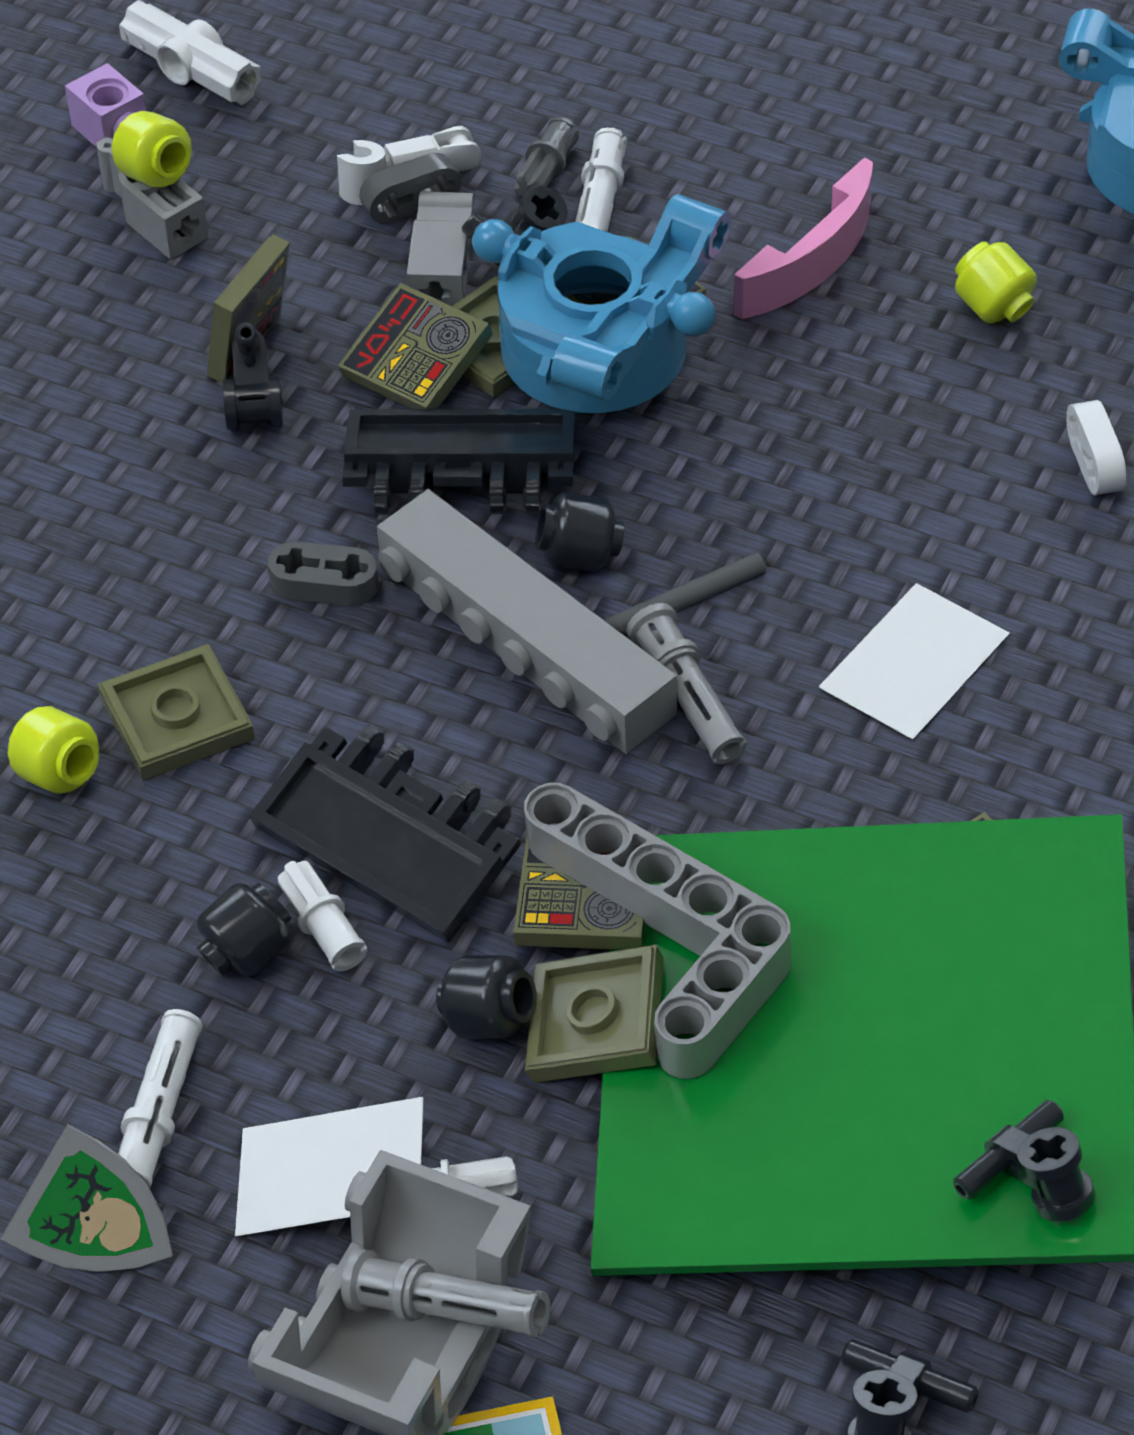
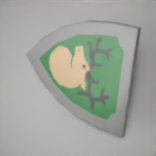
M69 1124L66 1125L1 1236V1240L42 1260L65 1268L95 1272L135 1269L172 1257L173 1255L164 1216L148 1185L123 1157L97 1139Z

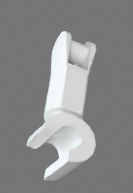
M455 126L430 136L426 135L385 144L384 148L371 141L353 140L354 156L350 154L337 155L339 195L350 204L363 205L359 198L360 188L370 175L430 153L444 154L458 172L468 171L480 162L482 157L481 149L473 142L470 131L463 126Z

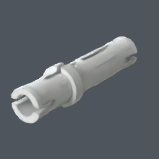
M602 128L594 136L591 158L585 163L581 174V182L584 185L575 221L606 232L610 223L615 194L620 191L624 181V171L621 165L627 148L626 136L621 138L623 133L618 129Z
M181 1009L168 1010L162 1017L161 1028L150 1060L146 1066L135 1105L125 1112L120 1127L124 1137L118 1155L131 1165L149 1188L152 1184V1176L161 1149L171 1142L175 1129L171 1118L181 1087L185 1081L197 1038L203 1028L201 1020L196 1015Z

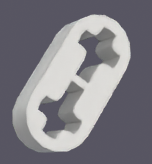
M1094 400L1070 404L1067 409L1066 419L1068 436L1091 494L1100 495L1123 491L1126 485L1125 460L1101 401Z

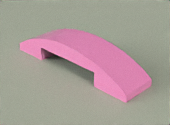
M863 158L832 186L831 213L789 251L783 253L766 245L734 274L733 315L745 319L791 303L823 283L848 259L861 240L870 215L872 161Z

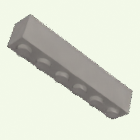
M429 489L377 525L380 552L378 560L383 571L392 580L405 583L420 595L423 602L432 611L442 612L457 623L472 642L476 644L483 643L501 657L505 666L512 673L518 676L524 675L543 690L551 703L559 708H567L584 721L589 731L596 738L602 741L608 740L627 754L677 715L676 674Z

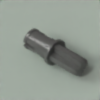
M564 117L553 118L548 123L540 140L529 145L525 153L526 162L517 174V182L514 185L515 193L518 196H523L532 187H547L552 178L559 176L566 166V156L579 139L578 129L573 130L567 139V135L575 126L571 120Z

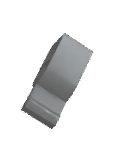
M106 137L96 143L104 189L108 192H115L122 198L126 222L161 253L171 260L209 238L204 199L181 179L164 188L150 187L133 180L121 173L113 161L111 150L113 139Z
M420 192L417 220H414L407 267V286L450 306H453L466 295L470 260V237L462 232L461 227L473 214V193Z

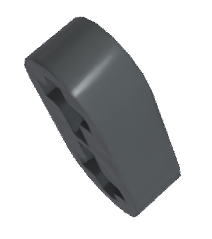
M430 153L370 175L360 188L359 198L373 220L377 223L389 224L418 214L420 192L458 193L461 188L462 179L448 157L441 153Z
M287 542L272 550L268 557L270 586L273 592L282 598L354 606L368 602L378 591L377 562L374 556L364 549L308 542ZM293 568H298L296 573L291 574ZM350 574H355L353 580H348Z

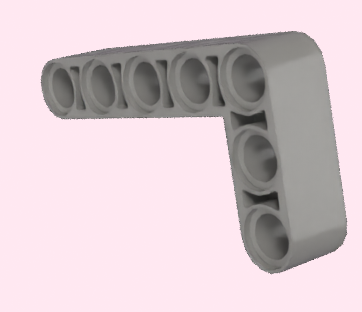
M546 783L537 786L528 794L524 801L527 839L532 854L544 863L642 917L645 924L700 956L660 1003L655 1012L654 1024L657 1058L661 1068L669 1075L679 1079H692L703 1075L716 1063L788 975L791 969V929L787 914L770 901L575 789L561 783ZM601 853H610L607 855H599ZM654 882H663V884L650 885ZM706 912L717 913L714 915H701ZM757 943L771 944L765 947L754 946ZM720 988H730V989H733L732 991H729V992H716V991H714V990H717V989H720ZM681 1034L696 1035L689 1039L676 1038V1036Z

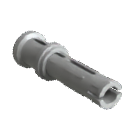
M656 603L641 609L627 624L626 633L629 640L677 675V701L708 749L714 763L726 764L736 760L746 750L747 741L735 727L732 719L720 702L718 695L714 692L699 668V649L693 641L685 639L677 627L678 618L673 607L666 603ZM650 624H654L657 629L652 632L649 628ZM691 683L692 687L688 688L686 684ZM699 696L709 712L710 720L706 718L695 698Z
M365 1248L356 1249L350 1255L341 1278V1298L345 1307L358 1312L365 1311L369 1307L394 1311L396 1317L403 1321H416L428 1314L538 1337V1334L541 1335L544 1332L550 1317V1299L544 1291H530L488 1283L482 1280L435 1273L433 1267L423 1259L409 1258L404 1263L380 1259L376 1252Z

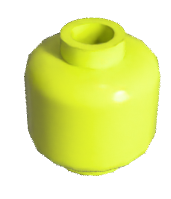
M138 111L126 117L114 133L111 147L113 161L121 173L147 186L160 188L174 184L184 175L190 164L192 154L191 138L186 129L175 120L149 111Z
M986 241L981 242L970 249L955 267V273L958 275L955 283L956 293L986 323H996L1004 318H1007L1010 322H1015L1024 316L1035 302L1031 293L1035 288L1037 275L1005 242H997L991 245Z
M52 706L36 707L17 722L9 737L7 754L10 766L18 777L52 793L62 794L70 793L82 786L94 774L98 765L99 744L97 734L88 722Z

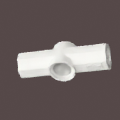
M138 0L127 8L126 15L119 25L121 39L157 59L162 72L175 84L186 85L191 80H194L228 101L236 102L242 106L254 97L256 87L262 80L260 66L225 47L219 34L206 21L198 19L187 25L150 3L146 4Z

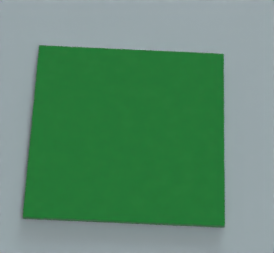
M1122 814L655 835L781 908L790 920L791 969L786 978L716 1063L703 1075L692 1079H679L669 1075L661 1068L658 1058L656 1065L603 1073L591 1255L592 1276L1134 1262V1030ZM654 882L650 885L663 884V882ZM706 912L701 915H714L717 913ZM645 924L643 947L657 945L664 957L661 990L662 1002L700 956ZM768 943L754 944V946L757 947H765L771 945ZM720 988V989H717V990H714V991H716V992H729V991H732L733 989H730V988ZM681 1034L676 1036V1038L689 1039L696 1035ZM1044 1100H1052L1061 1107L1064 1113V1120L1057 1127L1068 1129L1077 1136L1082 1150V1159L1079 1163L1080 1169L1090 1176L1096 1192L1095 1201L1088 1211L1077 1218L1056 1222L1046 1220L1036 1212L1031 1198L1033 1187L1005 1172L972 1200L964 1199L956 1192L953 1179L985 1152V1142L1003 1126H1015Z

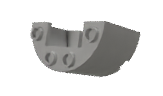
M380 1150L366 1173L359 1171L349 1185L344 1206L345 1210L350 1212L352 1242L339 1264L331 1263L325 1269L317 1288V1301L307 1318L304 1316L298 1317V1312L284 1308L271 1332L263 1330L257 1336L249 1354L248 1369L253 1371L257 1382L264 1388L382 1435H444L456 1420L476 1387L495 1347L501 1329L428 1314L416 1321H403L396 1317L394 1311L369 1307L361 1312L350 1310L345 1307L341 1298V1278L345 1264L356 1249L365 1248L376 1252L380 1259L404 1263L409 1258L423 1259L433 1267L435 1273L508 1286V1276L516 1279L521 1271L529 1233L531 1206Z

